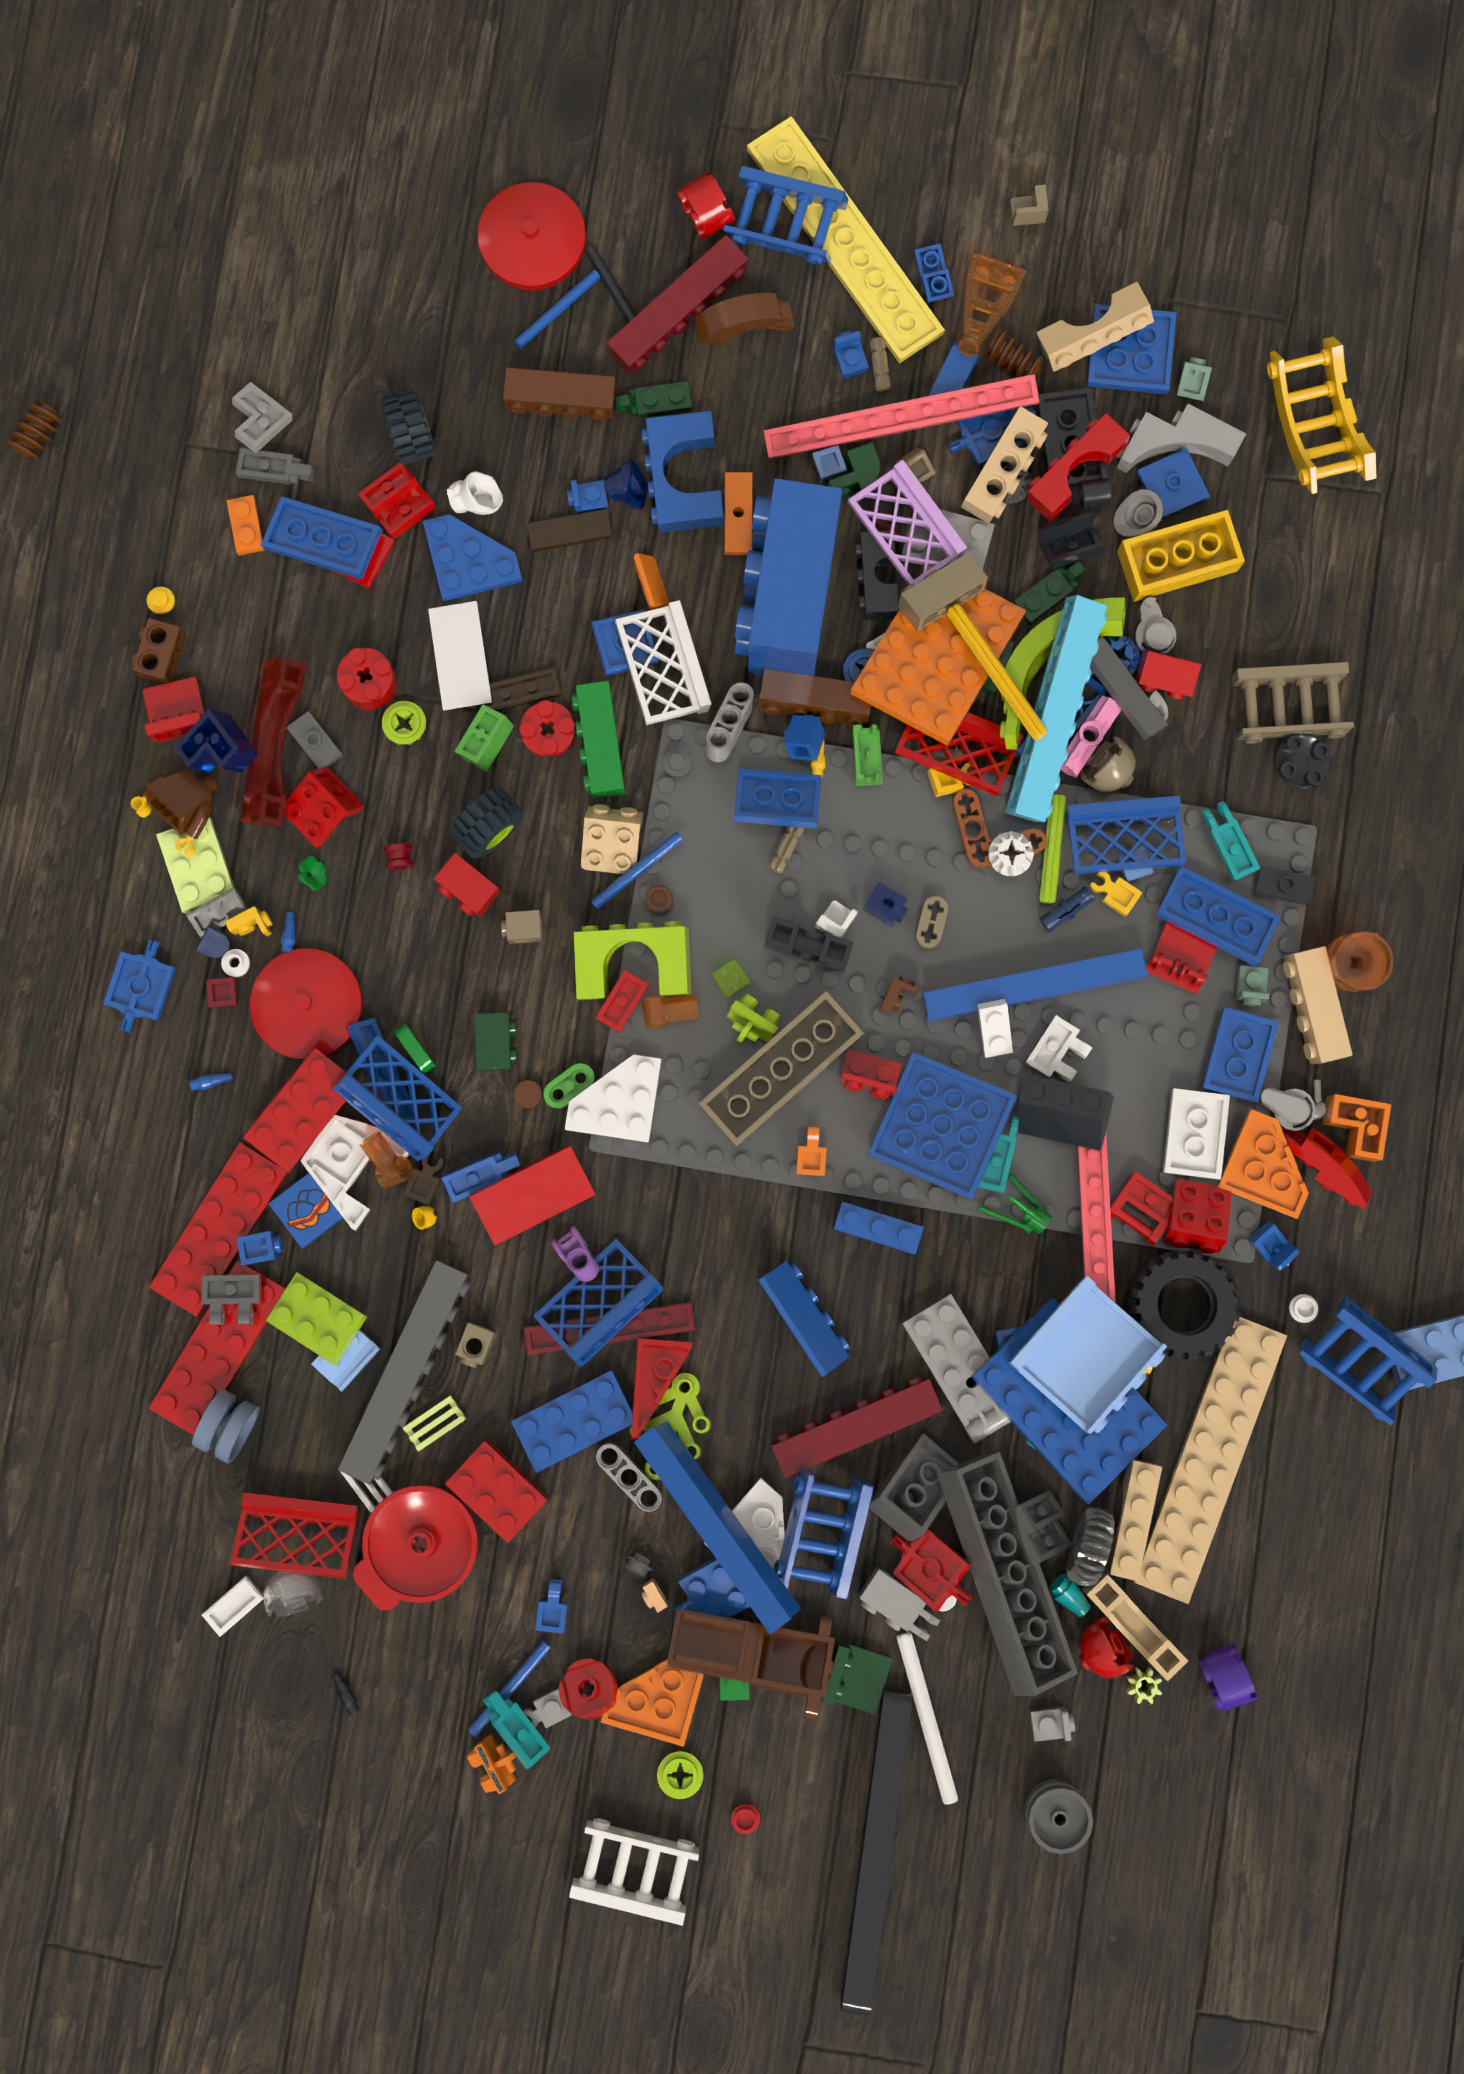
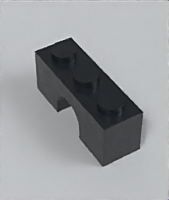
M891 530L878 532L890 534ZM861 532L859 541L855 542V558H860L861 568L856 570L857 585H862L863 595H858L859 612L864 611V620L894 619L899 611L897 584H884L875 576V571L878 568L893 564L870 532ZM892 540L891 550L895 554V542Z
M773 916L764 948L844 973L854 942L828 933L827 935L810 932L801 928L800 924Z

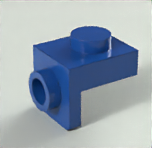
M1269 1220L1248 1239L1264 1261L1279 1271L1288 1266L1300 1253L1295 1246L1285 1239L1276 1225Z

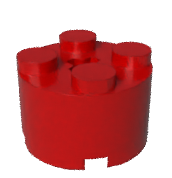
M709 171L677 191V195L682 202L680 204L687 217H691L694 222V228L701 240L724 228V225H729L735 221L731 208L726 209V198L721 188Z
M354 648L339 664L337 671L338 685L346 698L355 707L362 710H375V708L385 706L393 699L397 690L396 674L388 659L379 651L370 648ZM372 677L371 681L366 680L365 683L363 682L364 678Z

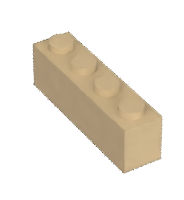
M1323 946L1283 956L1285 961L1283 963V970L1290 981V998L1292 1003L1296 1005L1298 1013L1297 1026L1303 1033L1305 1041L1304 1053L1310 1064H1321L1352 1056L1326 947Z

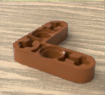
M962 789L957 792L952 803L969 865L976 869L991 867L988 854L989 847L995 838L989 839L977 794L973 790ZM962 796H966L967 800L972 799L973 802L969 805L970 815L976 812L977 816L961 818V816L966 815L965 806H959L958 804L962 800ZM976 822L980 826V833L977 836H969L965 831L967 823ZM1028 829L1016 832L1023 834L1028 841L1030 835H1033L1034 839H1040L1041 842L1038 843L1037 849H1034L1032 846L1033 856L1040 854L1045 848L1047 838L1041 830ZM984 840V842L979 843L981 853L986 852L987 854L983 862H979L978 858L973 859L972 856L976 853L975 844L969 846L968 842ZM1014 851V853L1009 856V860L1014 861L1015 856L1023 853H1019V851Z

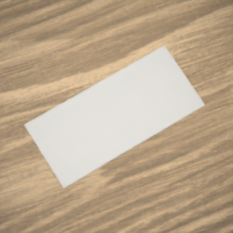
M477 601L428 609L443 711L492 703Z

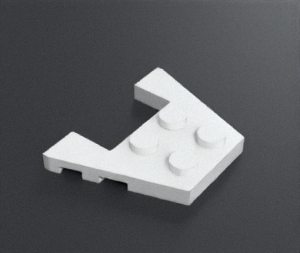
M334 1115L305 1153L301 1162L349 1226L356 1231L370 1209L347 1194L350 1187L379 1146L384 1147L403 1161L407 1159L409 1154L378 1127Z

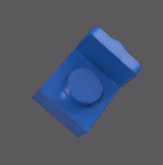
M846 331L839 334L834 339L833 352L842 378L845 379L868 372L869 365L861 345L860 331L853 333L852 331Z
M571 480L572 489L567 490L569 507L575 506L576 514L603 509L609 510L604 480L577 484L576 480Z
M267 1231L236 1238L241 1266L281 1258L280 1252H283V1243L280 1235H276V1231Z

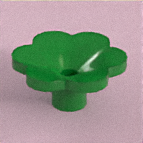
M308 856L299 863V879L304 884L309 885L310 889L318 890L327 883V877L324 874L325 866L322 862H317L314 856Z

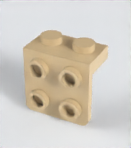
M596 804L593 807L588 806L584 818L581 867L584 870L624 874L636 865L643 812H637L636 809L629 807L621 808L620 810L610 809L607 805Z

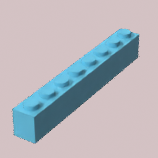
M1078 595L1066 597L1034 709L1047 728V733L1037 741L1027 733L1005 810L1007 814L1033 822H1045L1052 812L1053 804L1051 800L1054 791L1057 790L1060 784L1059 772L1061 765L1064 764L1068 756L1067 744L1076 728L1074 720L1077 711L1083 703L1084 697L1082 692L1084 685L1088 682L1091 675L1090 664L1092 657L1098 651L1099 641L1097 639L1099 632L1106 623L1107 615L1105 611L1107 605Z

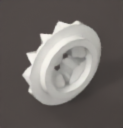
M1009 831L999 834L992 841L988 855L991 865L997 872L1005 876H1017L1029 868L1034 852L1031 841H1028L1023 834ZM1010 843H1012L1014 851L1023 853L1014 857L1012 865L1009 856L999 854L1007 851Z

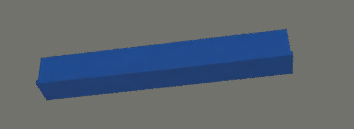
M1141 948L928 991L921 995L926 1015L925 1022L929 1023L978 1013L977 1004L1005 999L1008 1007L1142 980L1148 977L1149 973L1146 971Z
M668 1421L658 1426H653L634 1443L769 1634H772L792 1619V1616L801 1610L800 1606Z

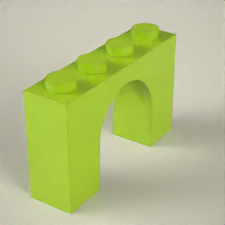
M681 921L664 922V927L654 928L653 923H638L637 929H626L625 924L609 925V930L599 931L598 926H583L582 932H574L576 997L578 1000L608 998V966L610 959L619 947L630 942H642L654 952L658 961L660 995H692L689 928L681 926Z

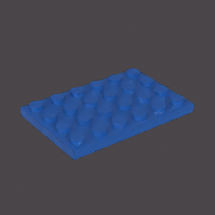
M1050 1298L971 1377L1085 1504L1089 1505L1167 1424L1143 1397L1131 1387L1124 1395L1128 1398L1125 1404L1117 1412L1112 1409L1106 1416L1109 1421L1099 1433L1093 1431L1091 1434H1087L1009 1364L1010 1360L1059 1306L1054 1298Z

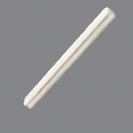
M910 1632L902 1633L897 1636V1641L942 1801L946 1805L958 1801V1796L914 1640Z

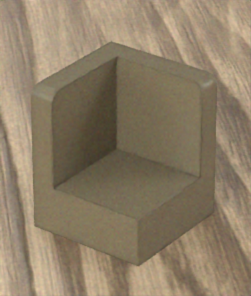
M1036 185L1032 196L1011 198L1013 226L1045 223L1049 211L1046 185Z

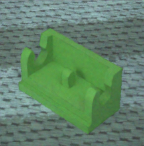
M483 704L455 752L467 763H473L477 768L486 773L514 726L505 715Z
M853 725L852 747L855 786L883 785L880 731L878 726L871 725L870 728H862V725Z

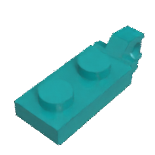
M497 1691L491 1692L483 1699V1702L491 1712L488 1717L492 1721V1725L526 1769L532 1767L550 1750L549 1745L516 1702L513 1703L509 1698L504 1701Z

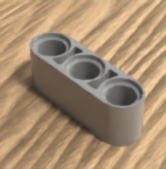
M741 682L732 685L707 733L705 752L711 761L722 762L729 757L752 711L754 693L751 686ZM736 699H744L745 701L738 702ZM725 721H733L734 724H726ZM714 743H722L723 746L717 747V746H714L713 744H714Z
M615 1442L604 1443L596 1455L599 1466L640 1509L647 1512L656 1510L662 1501V1491L659 1486L646 1475L644 1470L620 1445ZM606 1448L614 1449L618 1455L617 1461L614 1463L605 1462L602 1458L603 1450ZM626 1469L634 1470L638 1477L637 1481L633 1484L625 1483L622 1479V1472ZM645 1490H652L656 1493L657 1501L654 1504L648 1505L643 1502L641 1495Z

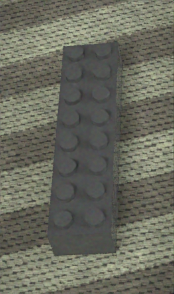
M1001 1453L982 1454L937 1473L966 1559L972 1564L970 1570L1014 1696H1036L1077 1675L1078 1672L1040 1564L1033 1566L1022 1542L1016 1517V1507L1019 1504Z

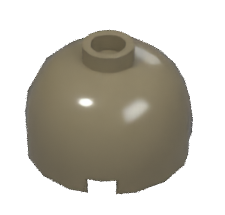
M1117 736L1113 737L1115 740L1113 743L1109 741L1102 743L1086 762L1087 765H1091L1085 773L1083 770L1081 772V779L1099 792L1109 793L1120 788L1124 789L1134 779L1132 774L1135 770L1136 759L1133 750Z

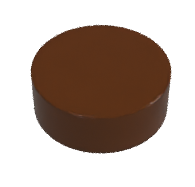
M655 885L647 891L645 902L651 912L663 914L672 907L673 895L666 886Z
M526 1080L516 1086L514 1098L521 1107L532 1109L541 1103L543 1092L536 1082Z

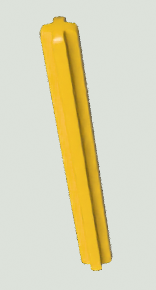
M960 604L951 606L948 609L947 616L1028 733L1035 741L1043 738L1047 733V728Z

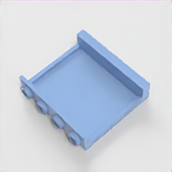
M1085 1276L1010 1360L1009 1364L1087 1434H1091L1093 1431L1099 1433L1109 1421L1106 1416L1112 1409L1117 1412L1125 1404L1128 1398L1124 1395L1131 1387L1136 1390L1145 1381L1147 1376L1144 1375V1372L1151 1365L1155 1368L1166 1355L1163 1351L1167 1346L1156 1340L1096 1287V1283L1092 1279Z

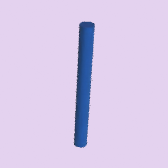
M592 270L514 340L515 344L522 349L601 278L598 272Z
M676 831L592 899V904L599 909L684 840L683 837Z
M543 1640L500 1690L499 1695L504 1701L510 1698L552 1648L548 1642ZM487 1707L468 1728V1731L475 1737L490 1721L488 1715L491 1712Z

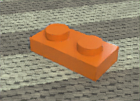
M254 495L227 500L237 554L240 556L264 551L261 546L263 535Z

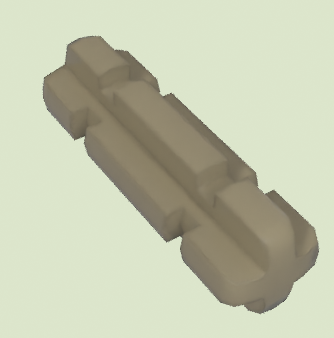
M883 337L872 338L870 348L875 387L878 392L890 390L891 383L890 376H888L889 368L885 351V340Z
M787 827V833H784L775 851L776 856H773L769 863V868L772 871L780 874L784 871L787 865L785 861H789L798 843L797 837H801L804 831L803 827Z

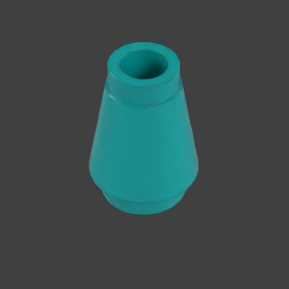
M1061 1574L1050 1584L1049 1591L1052 1593L1051 1597L1078 1617H1082L1089 1611L1091 1605L1087 1602L1078 1585L1068 1579L1066 1574Z

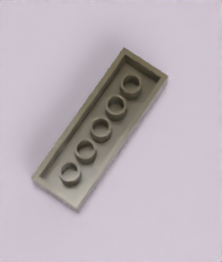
M826 991L699 1103V1106L737 1148L863 1036L864 1032Z

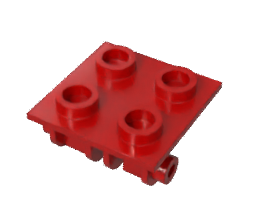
M1166 922L1146 971L1153 976L1197 995L1200 986L1206 981V972L1217 947Z

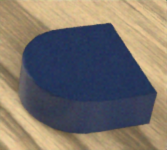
M209 924L196 946V951L211 958H220L228 952L230 939L223 930Z

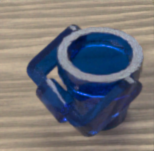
M631 459L605 476L604 485L614 502L623 500L632 509H643L648 483L645 481L637 463Z

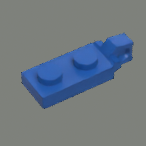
M499 1152L441 1175V1179L453 1203L509 1175L508 1170L520 1166L521 1161L516 1152L503 1157Z

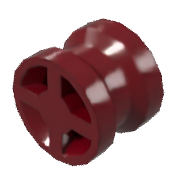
M397 843L385 846L384 853L388 856L386 869L389 871H400L413 868L414 861L410 858L412 845L409 843Z

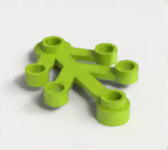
M682 1373L675 1377L672 1382V1388L666 1391L659 1403L661 1405L675 1399L671 1411L649 1420L644 1429V1434L653 1426H658L668 1421L673 1430L678 1432L681 1441L687 1449L690 1446L696 1448L697 1453L693 1457L696 1460L701 1455V1448L695 1443L684 1419L683 1411L686 1403L694 1417L693 1428L696 1432L705 1433L709 1431L711 1421L704 1415L697 1399V1395L700 1392V1383L694 1375ZM683 1382H688L690 1385V1390L687 1393L681 1390ZM700 1419H704L707 1423L704 1430H700L697 1426V1422ZM647 1461L645 1464L646 1475L650 1479L660 1480L658 1475L652 1472L651 1466Z

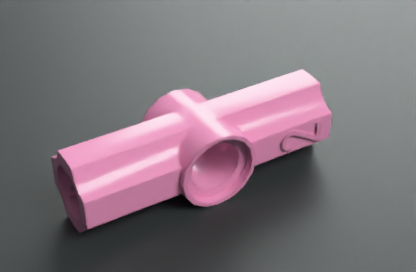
M1101 696L1067 747L1068 756L1060 769L1067 775L1078 776L1120 713L1121 708L1113 699ZM1083 732H1091L1095 736V741H1087L1083 736Z

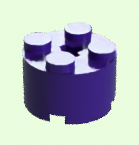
M1235 1643L1203 1654V1658L1198 1660L1207 1683L1213 1681L1214 1685L1209 1687L1219 1711L1222 1709L1228 1711L1258 1700L1248 1671L1239 1656V1650Z

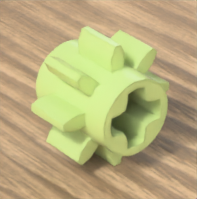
M1135 1667L1136 1674L1133 1677L1126 1676V1679L1131 1683V1687L1127 1688L1126 1692L1129 1695L1137 1693L1135 1701L1138 1704L1142 1702V1699H1147L1153 1704L1152 1698L1156 1694L1162 1695V1692L1157 1688V1684L1162 1679L1159 1676L1151 1678L1153 1670L1150 1667L1146 1669V1672H1141ZM1142 1680H1146L1148 1682V1684H1146L1147 1690L1142 1691L1140 1689V1687L1142 1686Z

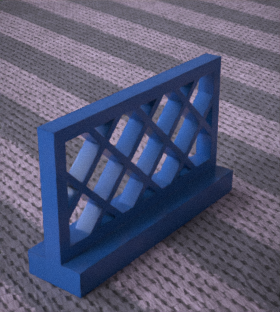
M1180 796L1068 805L1065 812L1066 824H1068L1074 874L1186 865L1187 860L1180 816ZM1173 818L1175 828L1169 835L1157 826L1161 819ZM1133 821H1142L1149 827L1142 837L1128 828ZM1106 823H1114L1121 829L1114 840L1101 831ZM1086 825L1094 833L1085 842L1076 835L1075 826ZM1152 830L1165 839L1158 849H1155L1144 840ZM1124 832L1137 841L1129 852L1117 843V840ZM1096 835L1109 843L1102 854L1088 845ZM1169 842L1177 848L1179 858L1168 859L1160 851ZM1077 843L1082 846L1079 850ZM1140 844L1153 853L1147 861H1140L1132 855ZM1112 846L1125 856L1120 863H1112L1104 857ZM1084 849L1097 858L1092 865L1080 866L1079 855Z
M378 1035L373 1038L343 1077L332 1087L336 1093L417 1161L429 1155L434 1148V1144L462 1109L458 1103ZM376 1045L385 1052L386 1062L373 1063L372 1050ZM367 1058V1063L362 1064V1062ZM387 1067L389 1082L375 1083L374 1068ZM393 1067H403L406 1070L408 1081H394ZM359 1068H368L370 1083H360L352 1075ZM408 1085L410 1100L397 1101L395 1086ZM414 1085H424L428 1089L429 1099L416 1100ZM389 1086L391 1101L382 1102L377 1097L376 1087ZM443 1102L452 1109L447 1117L437 1118L435 1103ZM429 1103L431 1118L418 1119L417 1104ZM398 1105H411L413 1120H403L399 1116ZM432 1123L433 1136L429 1141L420 1134L419 1124Z
M617 1239L595 1258L598 1265L603 1263V1266H599V1271H603L602 1285H588V1282H583V1285H579L582 1281L575 1276L533 1316L580 1367L587 1363L664 1290L660 1283ZM618 1248L623 1254V1266H608L609 1256ZM628 1260H629L634 1266H628ZM608 1271H622V1285H607ZM627 1271H640L644 1276L637 1285H627ZM582 1290L581 1305H567V1295L571 1291ZM587 1290H602L601 1305H586ZM607 1290H621V1300L616 1305H606ZM551 1310H561L560 1324H548L543 1318ZM566 1310H581L580 1324H565ZM586 1310H600V1320L596 1324H585ZM553 1329H560V1334L558 1335ZM565 1329H579V1339L569 1347L564 1342Z

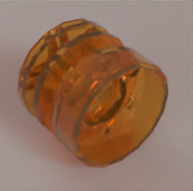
M1363 931L1339 936L1326 947L1335 987L1339 991L1351 993L1376 989L1385 983L1392 973L1394 963L1392 950L1386 940L1375 933ZM1350 958H1354V959H1355V961H1354V963H1353L1354 966H1355V968H1351V967H1350V965H1351V963H1352V961L1350 960Z

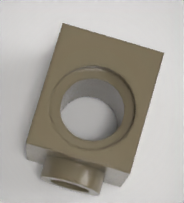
M539 910L506 912V920H501L502 936L507 937L510 944L543 942L542 915Z
M472 1322L467 1323L455 1355L462 1357L461 1363L476 1368L477 1364H485L497 1332ZM472 1338H477L482 1342L483 1347L479 1354L471 1353L468 1348V1343Z

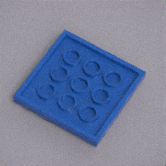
M912 1052L898 1084L897 1092L891 1100L868 1156L973 1201L1016 1102L1017 1095Z

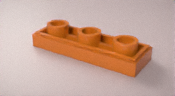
M725 472V555H747L748 550H752V472ZM740 512L743 516L738 518L734 514Z

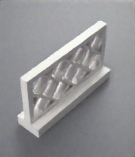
M680 600L671 602L666 607L615 620L646 725L695 712L701 714L709 711L711 701ZM664 615L667 626L663 633L649 626L652 618ZM634 623L643 629L635 640L625 633L623 625ZM646 630L659 637L654 649L639 642ZM668 630H669L670 637H668V636L666 635V633H667ZM662 640L672 644L675 651L670 659L657 652ZM628 642L633 644L631 649ZM636 646L650 654L644 666L633 660L632 653ZM653 656L667 663L661 675L647 668ZM675 657H677L678 663L673 661ZM670 666L680 670L682 673V679L678 685L664 677ZM636 668H638V669L641 670V672L639 673V675H638V673H637ZM644 672L658 679L652 692L641 686L640 679ZM661 682L675 689L669 701L655 694ZM683 682L685 683L686 689L681 687ZM678 691L689 697L691 706L680 708L672 703ZM644 694L649 696L647 701L645 700ZM652 698L666 705L662 714L650 716L648 704ZM669 708H671V709L674 710V711L667 712V710H668Z

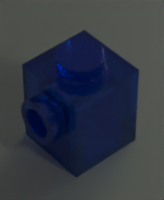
M878 882L863 910L892 927L895 921L900 923L907 913L908 908L904 906L907 898Z

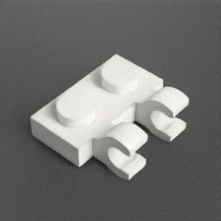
M1056 1015L1025 1064L1047 1078H1050L1052 1073L1055 1072L1062 1079L1070 1083L1077 1071L1061 1061L1064 1054L1069 1048L1076 1055L1085 1059L1092 1047L1076 1038L1080 1031L1079 1029Z

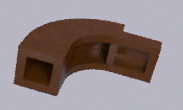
M754 293L730 298L705 309L695 317L700 343L722 345L732 337L749 330L772 329L789 332L795 327L790 301L777 300L776 293Z

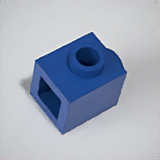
M812 715L792 716L790 725L786 727L784 744L791 759L817 761L826 734L819 717Z

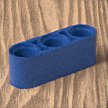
M955 341L928 396L964 389L978 361L980 352Z

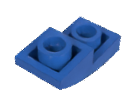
M941 243L915 249L913 254L927 303L954 297L949 269H946Z

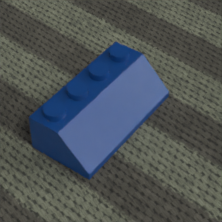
M785 1261L759 1278L758 1281L821 1377H823L849 1358L846 1351L850 1347L841 1334L836 1337L830 1328L835 1324L826 1310L822 1313L818 1310L815 1303L819 1300L811 1287L805 1289L799 1279L803 1278V1275L796 1264L789 1265Z

